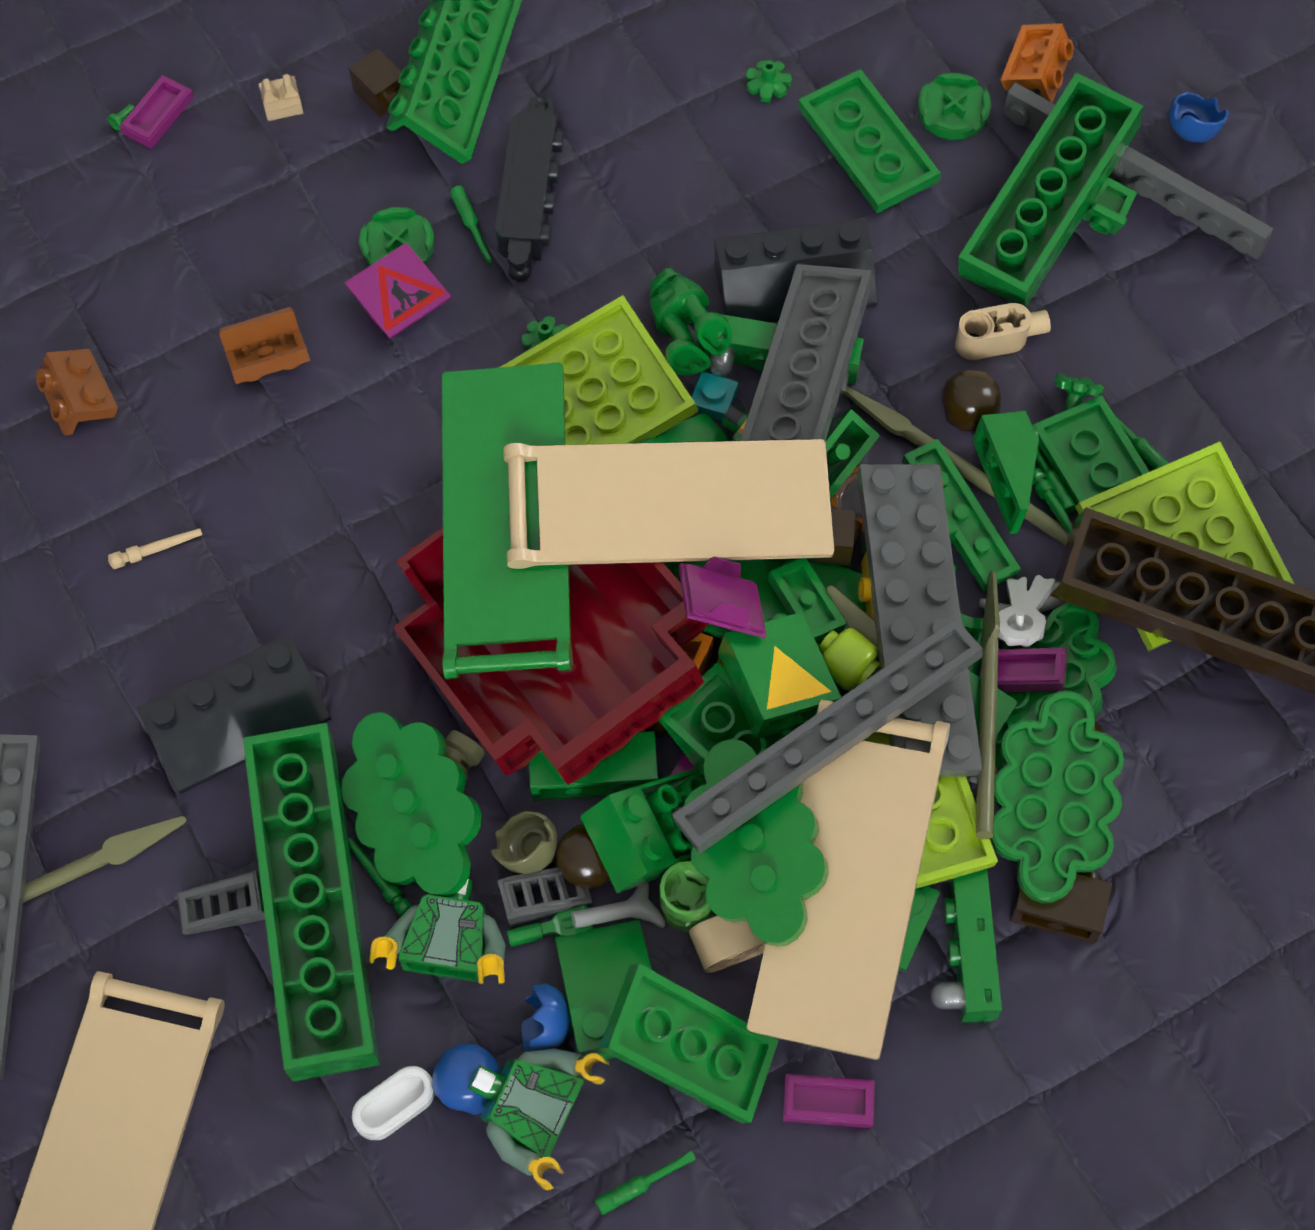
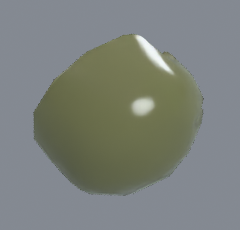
M523 811L512 816L502 829L495 832L497 848L492 849L491 853L510 872L528 874L541 871L551 863L555 855L558 839L556 827L542 813Z

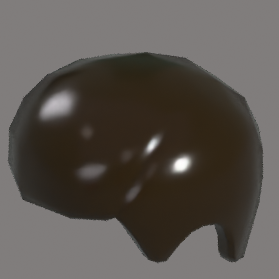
M964 370L952 375L945 382V386L942 389V404L944 405L946 420L950 425L963 431H976L982 415L999 414L1001 409V392L997 382L983 371Z
M584 824L576 825L563 834L556 849V865L565 879L581 888L600 887L607 883L610 878Z

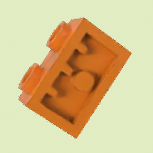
M1062 23L1022 25L1001 78L1005 90H1010L1015 83H1018L1028 90L1039 89L1042 98L1051 103L1053 102L1057 89L1062 86L1063 73L1068 61L1072 59L1074 51L1073 42L1068 38Z

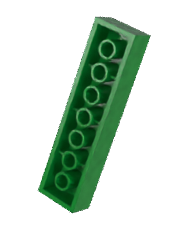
M322 723L243 738L284 1071L294 1082L380 1065L335 743L328 724Z

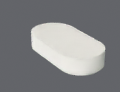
M404 1067L361 1097L356 1102L352 1111V1121L358 1133L369 1140L384 1139L428 1108L435 1095L431 1076L420 1067Z

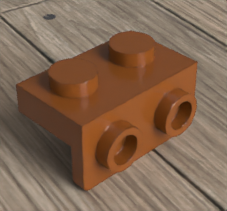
M291 307L226 326L218 331L236 384L245 381L253 382L259 380L264 375L280 370H291L300 364L310 361L306 345Z
M90 349L46 352L42 365L36 373V383L38 389L44 392L50 405L51 416L55 422H58L64 436L73 435L79 421L115 417L118 406Z

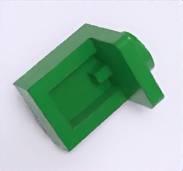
M1108 177L1082 219L1089 222V226L1099 233L1115 235L1124 227L1127 221L1125 217L1137 192Z

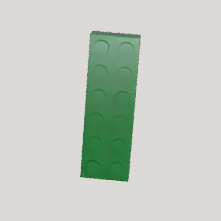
M1075 73L959 255V276L1010 303H1018L1027 307L1140 128L1143 105L1083 75Z

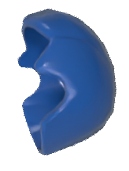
M1190 92L1177 95L1171 102L1168 113L1169 123L1179 137L1194 143L1206 142L1217 136L1229 116L1228 109L1222 112L1219 111L1217 98L1204 99L1200 95Z
M548 984L533 985L531 987L532 994L525 998V1002L532 1004L535 1012L521 1023L524 1050L528 1052L558 1049L566 1042L570 1032L571 1015L568 1003L564 995L556 987Z
M468 1043L458 1044L444 1051L432 1070V1088L436 1096L440 1098L441 1103L452 1110L464 1111L473 1115L482 1113L488 1099L467 1089L473 1072L479 1064L500 1074L502 1067L496 1058L484 1048Z

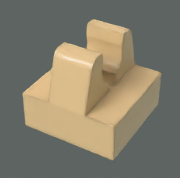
M286 74L281 79L272 81L264 79L262 83H259L268 121L303 113L295 76Z

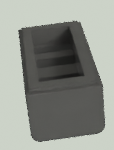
M558 867L497 880L510 928L552 917L559 912L581 905L591 906L593 903L589 889L575 885L578 897L569 898L564 881L565 877ZM556 882L561 900L552 901L548 884ZM540 887L544 903L535 904L532 888ZM523 891L527 906L518 908L515 893Z
M257 871L177 892L182 934L184 935L265 919L260 873ZM235 892L238 904L237 910H233L231 893ZM215 896H218L221 914L218 915L215 913L213 898ZM202 899L204 919L198 920L196 900Z

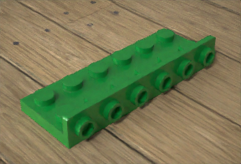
M429 0L427 8L422 12L418 20L420 25L418 35L408 49L410 54L408 64L398 78V83H400L398 93L388 107L390 116L386 127L394 131L405 125L459 163L464 164L471 160L522 0Z

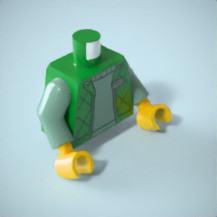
M468 879L458 893L449 897L423 895L420 903L411 906L391 926L384 937H378L372 941L369 962L373 964L376 958L386 957V968L393 969L395 968L397 954H399L398 959L404 971L478 982L479 984L484 983L486 976L497 975L498 983L503 984L505 982L504 956L506 945L496 920L486 915L484 904L469 901L473 881Z
M554 1048L524 1052L518 1060H507L500 1074L479 1064L469 1081L467 1089L488 1099L481 1114V1119L488 1124L486 1134L500 1158L528 1176L533 1174L534 1179L544 1190L553 1189V1186L548 1181L542 1179L543 1173L546 1170L556 1169L559 1173L563 1174V1170L558 1162L551 1158L550 1155L583 1085L584 1080L578 1076L582 1074L585 1079L594 1084H602L605 1081L601 1077L591 1075V1068L595 1063L602 1062L609 1065L608 1060L598 1054L591 1053L583 1057L581 1054Z

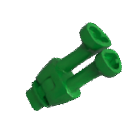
M666 268L649 285L651 289V312L656 328L665 336L672 337L673 342L666 348L665 357L673 371L679 375L700 373L706 370L711 362L687 326L693 322L695 325L694 332L700 344L716 356L724 354L729 348L732 340V327L721 314L706 311L705 308L709 305V297L697 283L675 272L672 268Z

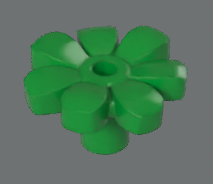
M760 61L757 63V69L749 68L746 73L747 90L752 95L760 92V101L769 103L771 102L772 94L777 98H782L787 94V88L792 84V76L789 73H784L785 66L782 62Z
M546 316L539 323L531 321L527 325L528 334L522 335V347L530 350L566 329L567 326L561 324L556 327L555 318L552 316Z
M1055 374L1054 382H1056V386L1068 392L1064 406L1067 409L1082 404L1083 397L1089 395L1098 397L1104 390V386L1095 383L1091 379L1081 378L1079 381L1078 378L1065 374Z

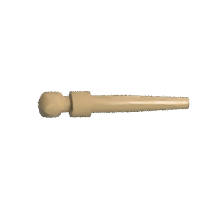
M201 529L171 536L140 547L135 545L126 548L124 553L117 551L108 555V562L113 569L125 566L126 562L130 561L132 564L141 561L142 557L201 536Z

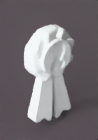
M1037 575L1030 590L1027 591L1026 577L1018 580L1007 578L1006 590L1011 606L999 612L1000 632L998 638L1005 641L1008 646L1022 645L1023 647H1029L1036 641L1043 639L1046 620L1045 616L1039 612V609L1049 597L1055 579H1044L1042 576Z

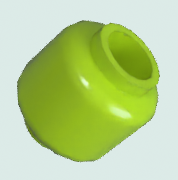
M847 628L840 634L832 630L819 645V650L834 682L844 690H851L859 686L880 669V663L877 661L879 658L878 648L853 628Z

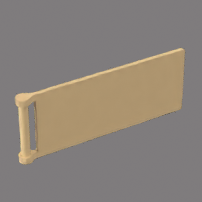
M823 439L530 446L522 443H511L503 448L504 462L508 463L511 549L507 551V566L510 568L524 569L538 565L709 561L713 556L726 560L829 558L834 554L826 444ZM529 461H537L539 551L527 548L525 463Z
M821 700L817 714L834 702ZM894 718L876 732L932 742L930 753L861 741L802 782L803 795L801 803L810 808L818 820L819 831L813 845L825 856L828 862L829 874L826 884L820 892L804 900L808 920L805 930L800 937L785 946L765 945L747 1029L750 1032L873 1060L880 1058L943 756L948 741L950 723L936 721L935 725Z
M96 972L91 983L89 1000L12 1230H154L212 1040L223 1016L224 1000L210 997L206 1001L113 979V975L110 973ZM108 996L201 1017L202 1024L200 1030L104 1008L103 1004Z

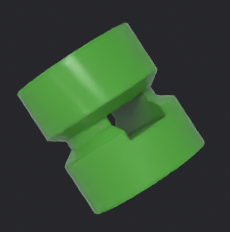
M692 861L678 862L669 867L662 876L660 883L661 914L667 924L675 930L689 932L692 927L712 918L714 915L706 901V887L709 879L695 869Z

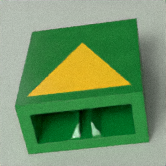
M802 612L789 616L781 613L767 619L764 622L766 638L729 629L725 632L718 655L755 739L797 728L817 715L821 700L835 702L841 698Z

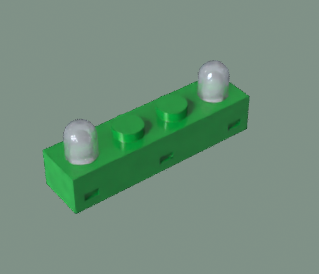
M721 314L732 327V340L729 348L720 356L713 355L705 349L711 362L709 366L710 371L716 376L723 377L730 373L733 364L750 366L755 370L763 371L778 324ZM856 338L839 396L846 391L848 383L856 385L864 338Z
M987 869L942 881L948 882L949 898L943 899L945 924H952L953 940L947 941L949 966H956L957 982L937 984L931 992V1000L940 1009H960L961 1022L996 1021L1002 1011Z

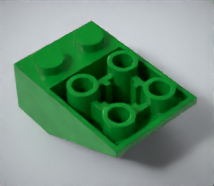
M696 768L610 794L580 816L617 894L662 877L669 867L678 862L691 861L693 845L674 822L672 814L684 806L686 798L693 790L706 784Z

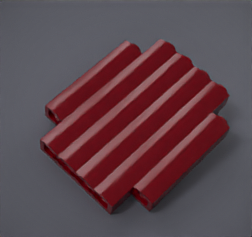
M443 525L420 544L410 548L405 555L396 561L412 588L425 604L417 610L408 613L402 621L393 627L505 776L526 766L541 751L567 785L578 781L594 769L602 759L623 748L636 733L655 724L671 707L688 699L704 683L696 664L684 652L681 646L695 639L707 627L708 623L686 618L681 583L662 562L569 565L570 625L573 658L571 671H558L557 667L465 673L460 674L459 678L445 679L443 673ZM557 640L458 646L459 657L556 650Z

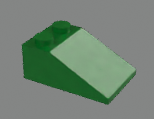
M718 662L702 676L704 683L688 699L671 707L659 719L660 723L704 779L703 765L706 755L718 743L730 739L744 741L759 755L792 732L787 730L755 739L725 669Z
M640 920L592 929L565 937H555L578 1054L583 1055V1057L592 1053L598 1054L605 1059L616 1058L599 1049L629 966L639 963L652 970Z

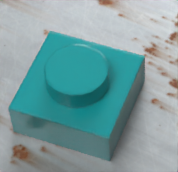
M701 372L692 395V399L699 411L697 414L705 412L709 417L722 421L726 412L733 405L738 392L739 382Z

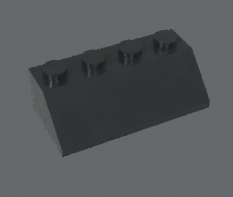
M865 217L715 239L714 266L725 315L764 322L779 321L797 264L872 270L874 281L866 308L877 306L873 248Z
M290 634L137 707L144 725L180 794L245 763L243 738L322 724L332 720Z

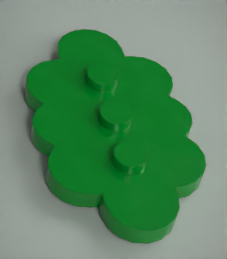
M1071 603L1064 604L1054 609L1047 617L1042 640L1036 641L1029 647H1023L1022 645L1008 646L1003 641L1002 649L1065 648L1067 652V668L1064 691H1073L1086 698L1094 710L1095 718L1102 710L1103 700L1100 689L1109 684L1113 679L1117 665L1113 650L1107 643L1099 640L1101 630L1095 612ZM1058 691L1004 692L1014 698L1017 704L996 736L995 766L999 770L1005 767L1000 757L999 746L1004 733L1019 721L1036 720L1042 703L1051 694Z
M1058 691L1051 694L1040 706L1036 720H1022L1013 724L1004 733L999 745L1000 757L1005 767L996 774L994 779V802L1000 810L994 816L993 837L990 838L993 849L1001 857L1018 862L1017 880L1022 892L1030 899L1040 903H1053L1062 899L1073 888L1076 872H1092L1101 868L1110 859L1114 843L1113 835L1107 825L1119 815L1122 807L1121 795L1113 781L1121 773L1124 764L1123 751L1118 742L1110 735L1094 730L1095 717L1090 702L1081 694L1073 691Z
M383 712L372 713L364 717L357 725L352 740V747L358 761L346 771L341 785L344 803L349 809L358 813L355 825L357 838L362 844L375 849L374 863L376 871L383 879L397 885H408L416 881L422 890L436 896L449 897L458 893L464 887L470 875L471 863L465 846L476 837L481 826L482 817L477 802L472 797L463 794L466 783L463 767L458 762L446 757L445 739L438 729L423 722L411 723L404 727L398 719Z
M735 739L725 740L713 746L706 755L703 765L707 784L693 790L686 798L684 806L756 757L757 754L753 748L744 741ZM802 783L701 854L694 847L691 850V861L695 869L709 879L706 887V901L710 909L724 921L732 923L748 921L754 935L764 943L776 947L789 945L803 933L808 920L804 900L820 892L826 884L829 874L828 862L825 856L813 845L819 831L818 820L811 809L801 803L803 795Z

